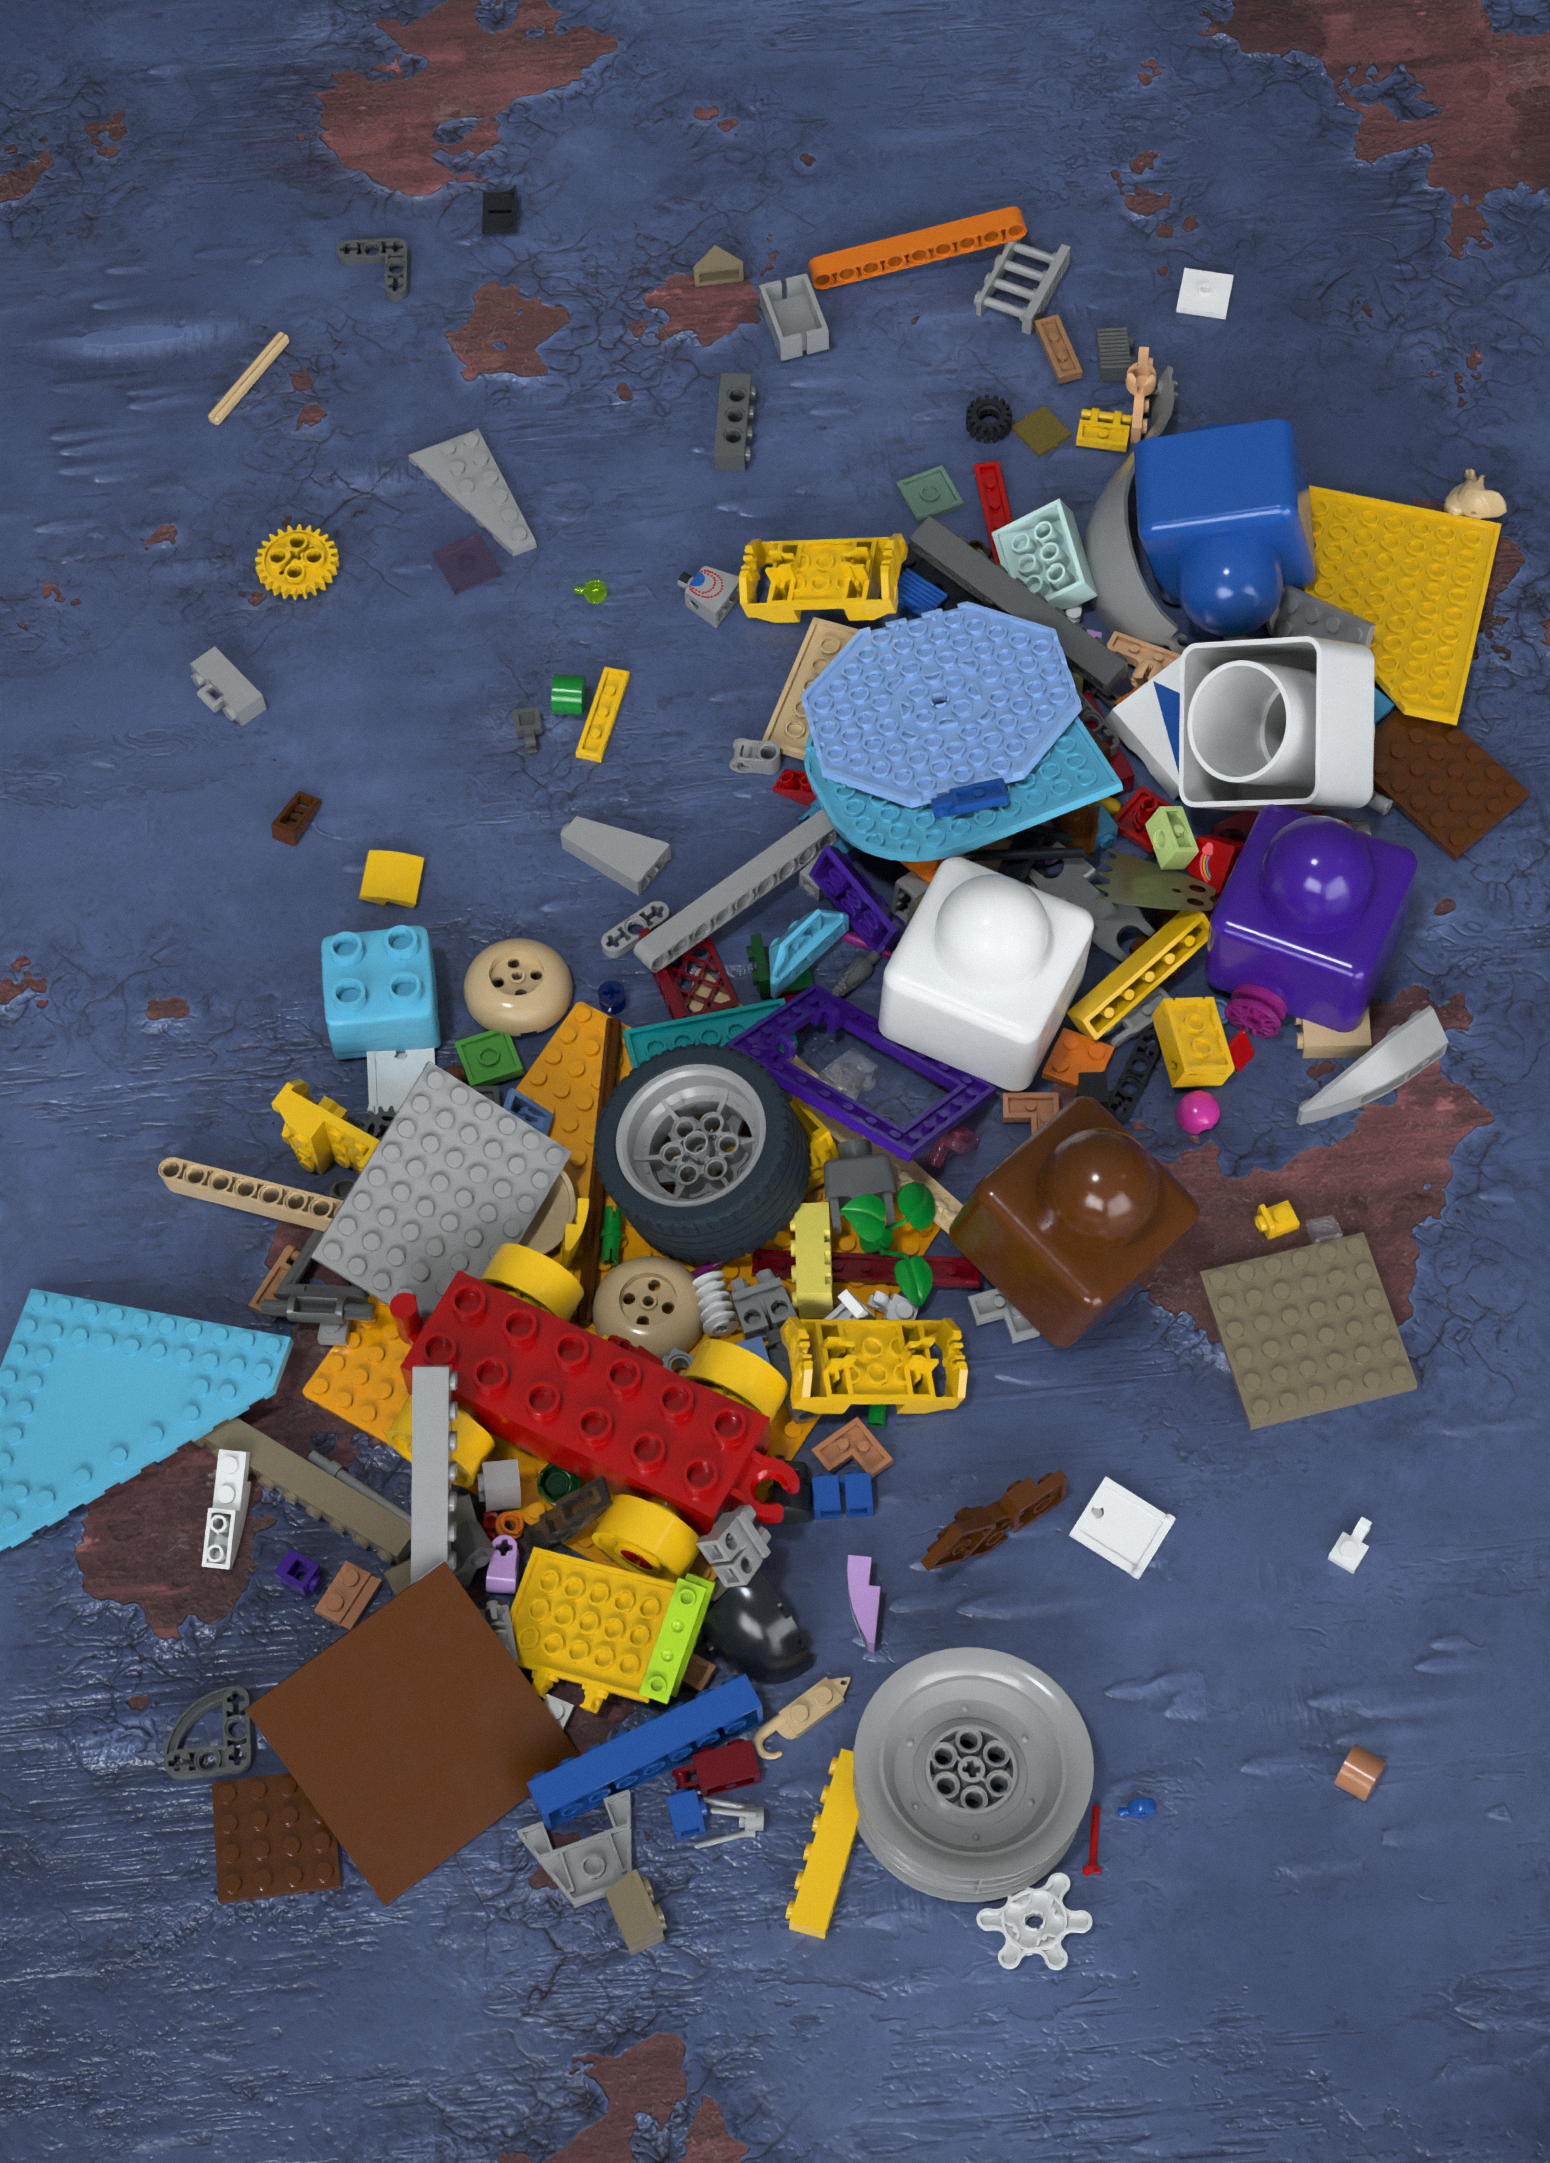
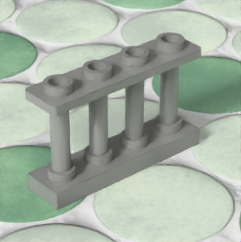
M1020 239L1005 243L1002 255L998 254L995 259L992 273L988 272L985 277L982 291L978 290L975 295L976 315L981 317L986 307H990L1019 317V320L1022 321V332L1031 335L1034 330V321L1042 316L1070 264V246L1061 244L1058 252L1051 254L1022 244ZM1017 252L1049 263V268L1047 271L1041 272L1012 262V259ZM1007 270L1039 281L1040 285L1037 289L1031 290L1002 280ZM996 289H1000L1029 299L1030 303L1028 307L1024 306L1021 308L992 298Z

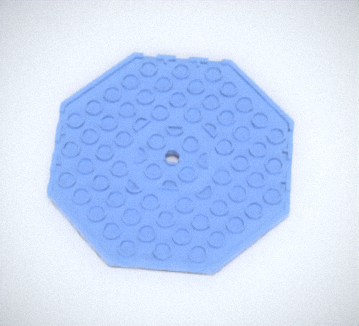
M968 601L957 604L958 608L943 612L942 608L921 613V618L907 621L905 617L886 622V627L875 630H871L870 627L859 629L801 695L822 777L909 808L930 804L932 798L942 797L950 793L952 788L998 778H1004L1005 784L1025 779L1082 710L1081 700L1077 694L1056 629Z

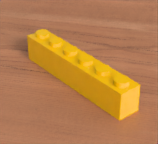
M1181 910L1066 1013L1079 1032L1096 1041L1208 941L1210 922L1205 914L1200 911Z
M842 1748L839 1758L834 1756L832 1758L829 1774L833 1775L830 1786L824 1785L820 1803H824L822 1814L816 1813L811 1829V1831L816 1832L813 1843L807 1842L803 1855V1860L807 1861L805 1871L798 1872L794 1889L799 1890L796 1901H789L785 1918L790 1919V1930L825 1939L856 1836L857 1822L860 1816L853 1787L854 1752Z

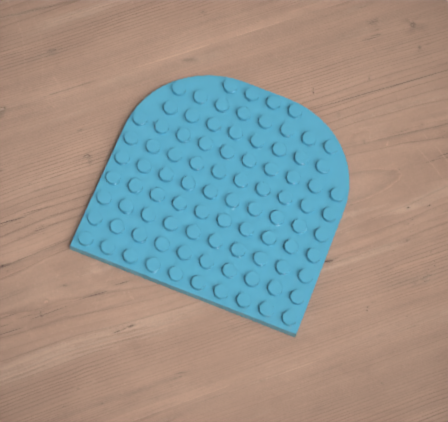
M1078 715L1025 779L1005 784L1009 796V804L940 818L934 817L931 803L909 808L822 777L811 732L805 745L804 766L808 782L836 832L859 850L889 860L920 862L957 857L960 854L972 851L1123 791L1121 780Z

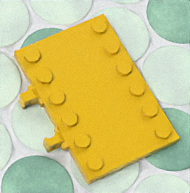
M533 1547L510 1610L518 1657L515 1663L519 1668L532 1671L531 1678L534 1679L532 1687L538 1696L543 1699H548L547 1693L549 1689L553 1688V1682L558 1683L559 1679L582 1685V1689L585 1691V1699L579 1706L586 1711L596 1714L601 1707L603 1699H607L609 1693L649 1703L650 1698L640 1695L639 1691L676 1583Z

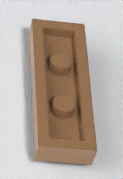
M1059 315L1035 320L1034 328L1058 384L1082 378V368Z

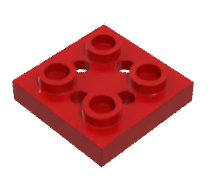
M1141 786L1112 819L1118 826L1117 832L1150 854L1154 851L1145 824L1159 806L1173 805L1144 786Z

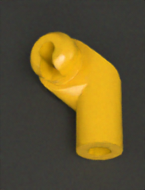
M1109 796L1088 804V807H1093L1101 803L1111 817H1114L1122 808L1121 803L1117 799Z

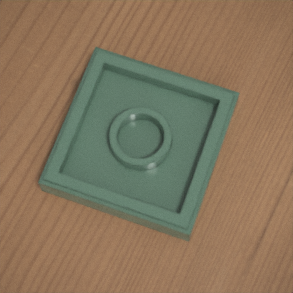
M943 465L896 482V488L917 525L922 524L929 516L936 519L964 508V502Z

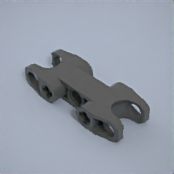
M1058 841L1052 846L1053 848H1065ZM1085 858L1063 859V871L1059 876L1052 879L1045 878L1032 868L1028 876L1037 885L1039 890L1082 907L1091 914L1094 921L1091 941L1101 950L1113 955L1122 963L1129 957L1120 945V936L1124 930L1130 927H1137L1149 937H1152L1157 932L1137 906L1095 900V898L1106 896L1090 883L1098 875L1099 871Z

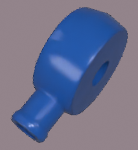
M1152 1798L1135 1799L1128 1802L1127 1807L1118 1808L1120 1818L1125 1816L1142 1818L1156 1813V1804Z

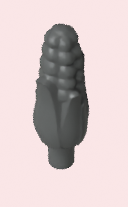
M872 950L865 958L859 956L854 959L851 965L846 968V971L843 973L844 975L834 985L831 994L841 997L850 990L855 989L858 984L871 975L873 971L872 965L880 958V955L875 950Z

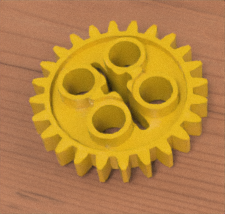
M298 524L296 530H292L291 526L288 525L287 532L285 533L278 529V536L269 534L270 542L262 541L263 549H257L258 557L255 558V568L260 583L265 584L267 591L272 589L274 596L282 592L283 599H286L289 594H292L294 600L297 599L298 594H302L303 598L307 599L308 592L316 596V589L320 588L325 591V582L332 584V576L338 574L336 567L340 565L339 555L334 541H330L328 534L322 536L321 529H317L313 533L310 525L306 530H302L301 524Z

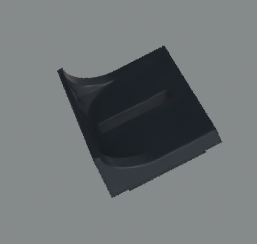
M516 185L511 190L505 192L483 193L482 234L517 233L518 194Z

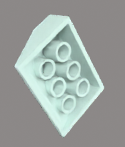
M1060 498L992 532L1000 563L1008 571V574L1014 579L1020 578L1034 594L1038 592L1043 595L1048 604L1053 608L1058 607L1063 610L1076 607L1098 596L1073 512Z

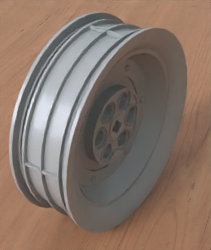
M960 1647L940 1650L921 1656L894 1672L874 1693L866 1706L858 1726L852 1750L854 1752L853 1787L860 1815L857 1829L868 1849L900 1881L927 1895L956 1902H985L1005 1898L1023 1891L1045 1877L1059 1863L1070 1847L1088 1806L1093 1788L1094 1757L1091 1740L1086 1725L1073 1701L1051 1677L1039 1668L1011 1654L992 1649ZM969 1740L974 1744V1748L965 1749L960 1742ZM997 1754L1001 1757L1002 1762L994 1763L989 1760L988 1755ZM945 1756L950 1763L947 1765L939 1764L935 1757ZM965 1771H971V1775H973L974 1778L969 1777V1774ZM993 1783L1001 1784L1005 1791L995 1792L990 1785ZM946 1785L952 1790V1793L942 1794L937 1787ZM967 1799H974L979 1803L980 1807L970 1808L965 1801Z

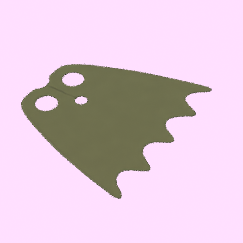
M1106 848V850L1113 853L1117 858L1100 859L1101 862L1109 865L1113 870L1110 872H1098L1099 875L1109 879L1110 883L1095 885V887L1107 892L1109 895L1108 897L1095 898V900L1172 910L1209 911L1213 909L1214 903L1210 901V897L1215 896L1216 890L1198 879L1175 870H1161L1159 864ZM1199 885L1205 888L1206 891L1196 892L1191 890L1189 886ZM1172 889H1178L1181 893H1176ZM1194 898L1201 900L1204 903V905H1192L1187 902V899Z

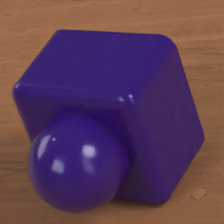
M1266 805L1260 810L1211 915L1204 976L1211 986L1231 994L1234 988L1240 984L1258 985L1277 994L1286 1003L1288 1008L1287 1014L1305 1019L1337 1032L1345 1033L1357 1029L1364 1018L1406 921L1417 869L1415 854L1407 847L1356 830L1337 818L1316 816L1287 805Z

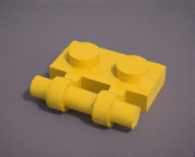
M1093 407L1092 410L1082 409L1076 446L1126 452L1132 415L1123 414V411L1116 410L1115 413L1100 411V408Z

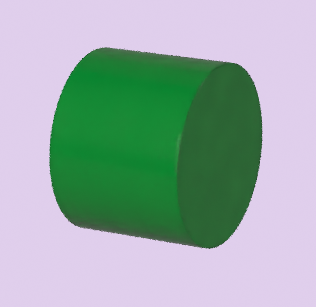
M554 674L551 692L552 714L584 715L586 677Z

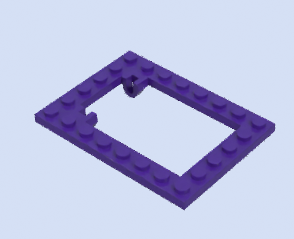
M813 984L725 1044V1046L731 1047L732 1050L737 1049L744 1055L747 1054L762 1064L763 1068L770 1072L782 1090L790 1092L804 1103L812 1105L824 1112L828 1117L834 1118L846 1125L850 1130L858 1132L874 1144L885 1148L895 1154L896 1157L910 1162L992 1099L997 1087L983 1079L887 1039L879 1030L878 1019L842 998L832 995L831 992L817 984ZM809 1022L816 1026L824 1022L828 1025L826 1032L833 1034L842 1027L851 1032L855 1037L865 1040L879 1051L891 1055L900 1063L910 1066L924 1077L936 1081L951 1092L905 1127L901 1128L793 1065L791 1062H793L797 1052L795 1042L790 1035ZM780 1044L784 1046V1053L779 1051Z

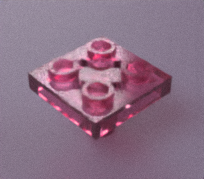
M954 1127L934 1142L925 1162L941 1169L949 1149L965 1154L977 1150L981 1140L974 1137L975 1132L966 1127Z

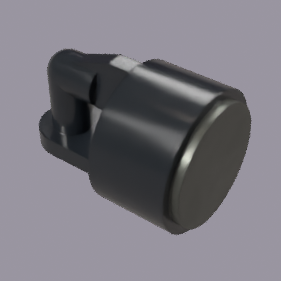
M777 1455L776 1459L784 1461L795 1470L799 1477L800 1490L796 1494H790L782 1488L779 1482L773 1480V1485L768 1488L767 1503L774 1502L783 1506L784 1519L780 1523L804 1522L811 1516L812 1483L808 1474V1466L804 1462L785 1460L784 1455Z

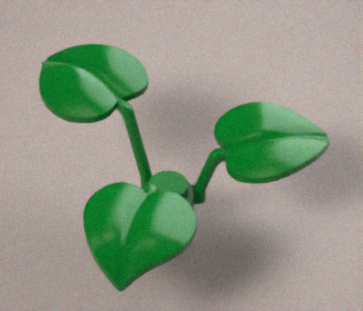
M916 1182L903 1185L897 1194V1205L905 1217L888 1227H885L887 1222L884 1220L886 1207L879 1197L873 1194H863L851 1199L839 1212L849 1221L854 1231L860 1236L859 1243L862 1250L868 1254L879 1251L881 1256L890 1255L902 1258L903 1260L895 1264L894 1273L896 1281L906 1298L916 1308L921 1307L933 1285L931 1267L921 1256L909 1258L906 1253L888 1250L893 1242L892 1230L906 1224L908 1221L916 1230L925 1229L932 1223L935 1216V1201L930 1189L925 1184Z

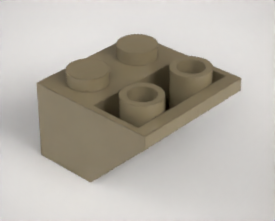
M637 1868L630 1871L605 1891L606 1900L630 1955L664 1941L663 1930L667 1929L659 1904H652L655 1900L651 1885L646 1875L640 1877Z

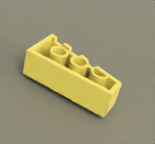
M829 1202L800 1203L801 1206L797 1212L795 1211L794 1217L790 1221V1231H795V1240H790L791 1257H796V1265L791 1266L792 1283H796V1291H792V1304L794 1309L798 1308L799 1319L826 1318L834 1310Z

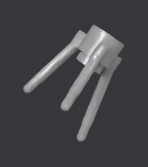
M703 1797L705 1803L727 1807L711 1808L710 1812L712 1814L738 1816L739 1828H745V1830L695 1843L694 1848L699 1849L744 1837H755V1831H763L764 1806Z

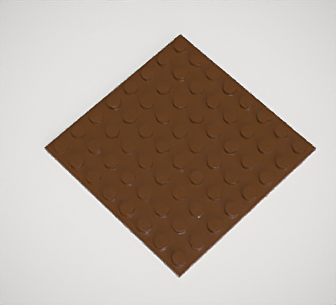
M445 1561L435 1566L244 1708L384 1906L529 1796L527 1782L531 1781L533 1775L544 1770L549 1772L559 1767L558 1764L566 1758H577L580 1756Z

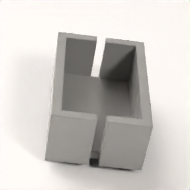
M807 273L785 278L786 299H782L781 280L759 285L760 306L781 361L803 356V351L811 354L829 349V330Z

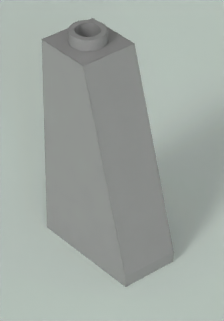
M576 816L571 823L565 824L560 833L562 849L638 896L643 893L671 859L670 844L579 816Z

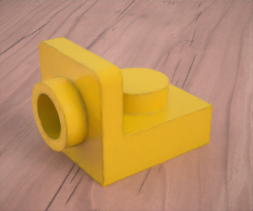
M1288 1200L1266 1208L1264 1203L1258 1205L1257 1214L1254 1217L1255 1224L1260 1232L1265 1233L1268 1240L1299 1229L1300 1223Z

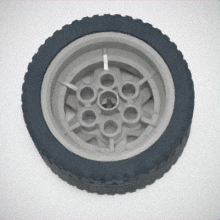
M699 1043L698 1045L688 1044L686 1047L678 1046L674 1047L673 1050L662 1051V1054H656L650 1057V1060L640 1063L638 1068L632 1069L629 1072L630 1074L620 1081L621 1084L619 1086L616 1085L612 1091L613 1094L605 1102L606 1106L602 1108L601 1118L598 1119L596 1125L598 1129L595 1130L594 1136L596 1140L594 1142V1151L596 1152L594 1157L600 1180L610 1197L640 1237L660 1253L663 1252L664 1255L670 1258L674 1257L676 1260H686L688 1263L694 1264L696 1262H699V1264H708V1262L715 1264L720 1263V1261H732V1258L744 1257V1254H751L756 1251V1248H762L767 1244V1241L773 1240L779 1231L782 1232L786 1227V1223L793 1219L795 1211L797 1212L801 1206L800 1202L805 1197V1189L808 1188V1178L811 1174L809 1167L811 1166V1156L809 1155L811 1151L807 1135L773 1076L751 1056L744 1055L737 1049L732 1050L731 1047H720L718 1044L707 1045V1043ZM706 1113L700 1119V1122L693 1117L698 1114ZM744 1123L750 1128L752 1137L739 1136ZM720 1126L717 1131L711 1132L714 1127ZM692 1131L686 1137H683L686 1133ZM669 1135L671 1142L662 1146L664 1140ZM735 1146L732 1151L726 1152L729 1147ZM680 1155L677 1161L671 1162L675 1156ZM724 1170L720 1176L714 1177V1175ZM696 1175L692 1181L686 1182L690 1176ZM676 1184L674 1195L661 1186Z

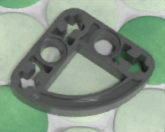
M230 1686L210 1692L191 1704L181 1714L168 1736L164 1751V1768L174 1780L236 1775L245 1773L251 1768L253 1764L252 1719L244 1709L251 1704V1699L245 1688ZM235 1695H240L241 1699L244 1700L239 1702V1712L241 1715H235V1708L229 1702L235 1699ZM222 1706L223 1745L181 1749L182 1743L192 1726L205 1714ZM235 1723H243L246 1726L244 1734L239 1737H233L229 1733L231 1726ZM235 1745H240V1751L243 1757L246 1758L241 1760L240 1765H236L231 1760L236 1758ZM205 1755L216 1756L217 1761L214 1767L210 1769L201 1767L200 1762ZM194 1756L196 1770H192L191 1765L187 1764L182 1765L180 1771H176L171 1765L176 1764V1759L179 1758L185 1764L192 1763L191 1757Z

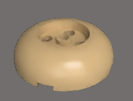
M527 938L506 939L488 946L474 958L464 979V998L469 1013L481 1026L488 1030L499 1031L500 1035L510 1033V1036L517 1037L521 1036V1033L532 1031L539 1033L550 1028L566 1013L573 996L572 976L564 959L548 945ZM500 981L504 982L502 987H498Z
M640 1256L622 1262L604 1277L595 1293L592 1316L597 1335L599 1337L603 1335L607 1337L610 1335L622 1337L629 1340L634 1347L641 1345L661 1360L665 1355L669 1356L673 1347L686 1353L697 1342L703 1329V1324L700 1321L702 1310L698 1307L701 1298L695 1293L699 1288L692 1283L696 1277L680 1263L665 1257ZM651 1285L660 1286V1288L657 1291H651L649 1289ZM635 1297L634 1303L630 1305L623 1302L624 1300H632ZM667 1304L672 1306L673 1312L670 1314L662 1311V1308ZM639 1319H641L642 1321H644V1322H646V1323H649V1324H648V1325H641V1324H637V1321H638Z

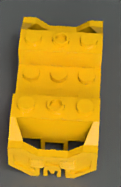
M894 533L891 537L766 542H762L761 539H753L745 545L744 551L746 555L743 556V560L746 564L741 566L742 571L739 574L740 604L747 618H758L773 623L800 622L802 610L844 609L849 621L875 620L897 611V585L900 569L908 553V547L902 533ZM766 564H773L772 567L765 569L771 582L767 603H757L756 589L758 580L761 577L760 570ZM880 585H881V595H882V599H878L879 591H880Z
M301 1079L287 1082L271 1105L273 1110L278 1112L285 1121L281 1136L283 1141L291 1146L299 1161V1165L310 1173L315 1171L323 1175L335 1159L340 1166L344 1168L351 1167L360 1174L380 1140L348 1123L347 1121L350 1119L346 1115L348 1110L338 1105L332 1099L324 1096L318 1105L313 1103V1098L309 1095L310 1090L307 1082Z
M788 1317L780 1328L781 1340L788 1350L791 1368L790 1398L792 1409H802L815 1414H843L851 1404H896L897 1414H925L945 1409H955L965 1398L968 1368L967 1363L964 1362L965 1355H962V1351H960L963 1343H958L962 1338L961 1330L951 1318H943L942 1320H842ZM934 1343L942 1351V1365L945 1368L946 1374L945 1395L942 1397H936L932 1378V1370L939 1363V1359H931L929 1348ZM811 1386H812L813 1397H810V1394H811Z

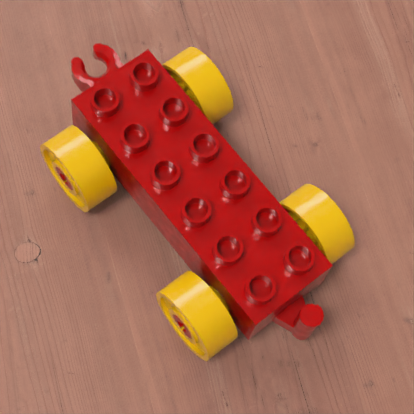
M504 1243L499 1246L480 1279H476L458 1270L430 1317H421L414 1295L406 1292L395 1295L390 1302V1312L394 1318L401 1341L410 1344L412 1348L400 1366L407 1392L410 1396L386 1433V1439L393 1449L412 1464L413 1366L416 1364L452 1365V1371H458V1389L452 1390V1401L458 1402V1416L456 1421H452V1431H457V1449L452 1451V1461H457V1479L451 1481V1484L461 1487L473 1485L477 1474L482 1469V1463L487 1461L495 1447L494 1440L489 1433L616 1494L594 1531L592 1540L604 1555L627 1571L676 1583L678 1578L685 1579L700 1552L696 1544L700 1539L697 1534L701 1536L708 1535L722 1513L733 1512L742 1505H751L756 1512L754 1521L764 1524L780 1523L783 1521L784 1509L781 1504L774 1502L766 1503L758 1499L755 1491L760 1482L768 1479L776 1480L790 1494H796L800 1490L799 1477L791 1466L782 1460L765 1456L772 1444L770 1424L789 1392V1385L773 1366L740 1346L717 1339L703 1341L685 1374L681 1376L569 1323L570 1318L584 1296L581 1284L569 1271L551 1258L531 1248L514 1243Z

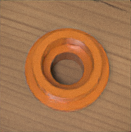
M503 1512L495 1521V1530L499 1536L509 1535L517 1539L524 1531V1522L522 1517L516 1512ZM505 1523L511 1524L513 1530H508L505 1527Z

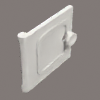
M434 1048L405 1050V1052L396 1053L397 1050L367 1052L369 1097L367 1112L371 1110L374 1114H377L378 1107L382 1106L384 1112H388L389 1107L393 1106L394 1112L397 1113L426 1063L430 1061L435 1064Z
M1105 1476L1069 1536L1126 1571L1135 1579H1139L1176 1518L1171 1514L1163 1513Z

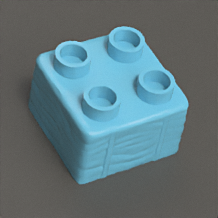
M398 925L389 929L355 933L346 931L327 936L323 939L321 962L325 1020L331 1047L336 1059L367 1057V1052L397 1050L396 1053L405 1052V1050L438 1048L441 1045L435 961L428 932L424 927Z

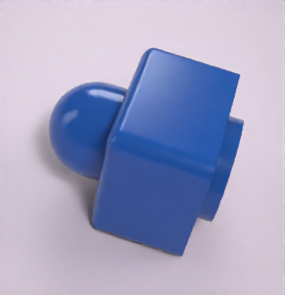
M1271 419L1245 424L1216 423L1197 427L1185 433L1143 439L1135 444L1134 465L1138 534L1162 599L1169 604L1181 605L1187 617L1196 626L1208 633L1223 637H1236L1248 634L1260 628L1274 614L1282 597L1283 585L1301 588L1314 580L1316 567L1310 488L1293 426L1290 422L1282 419Z

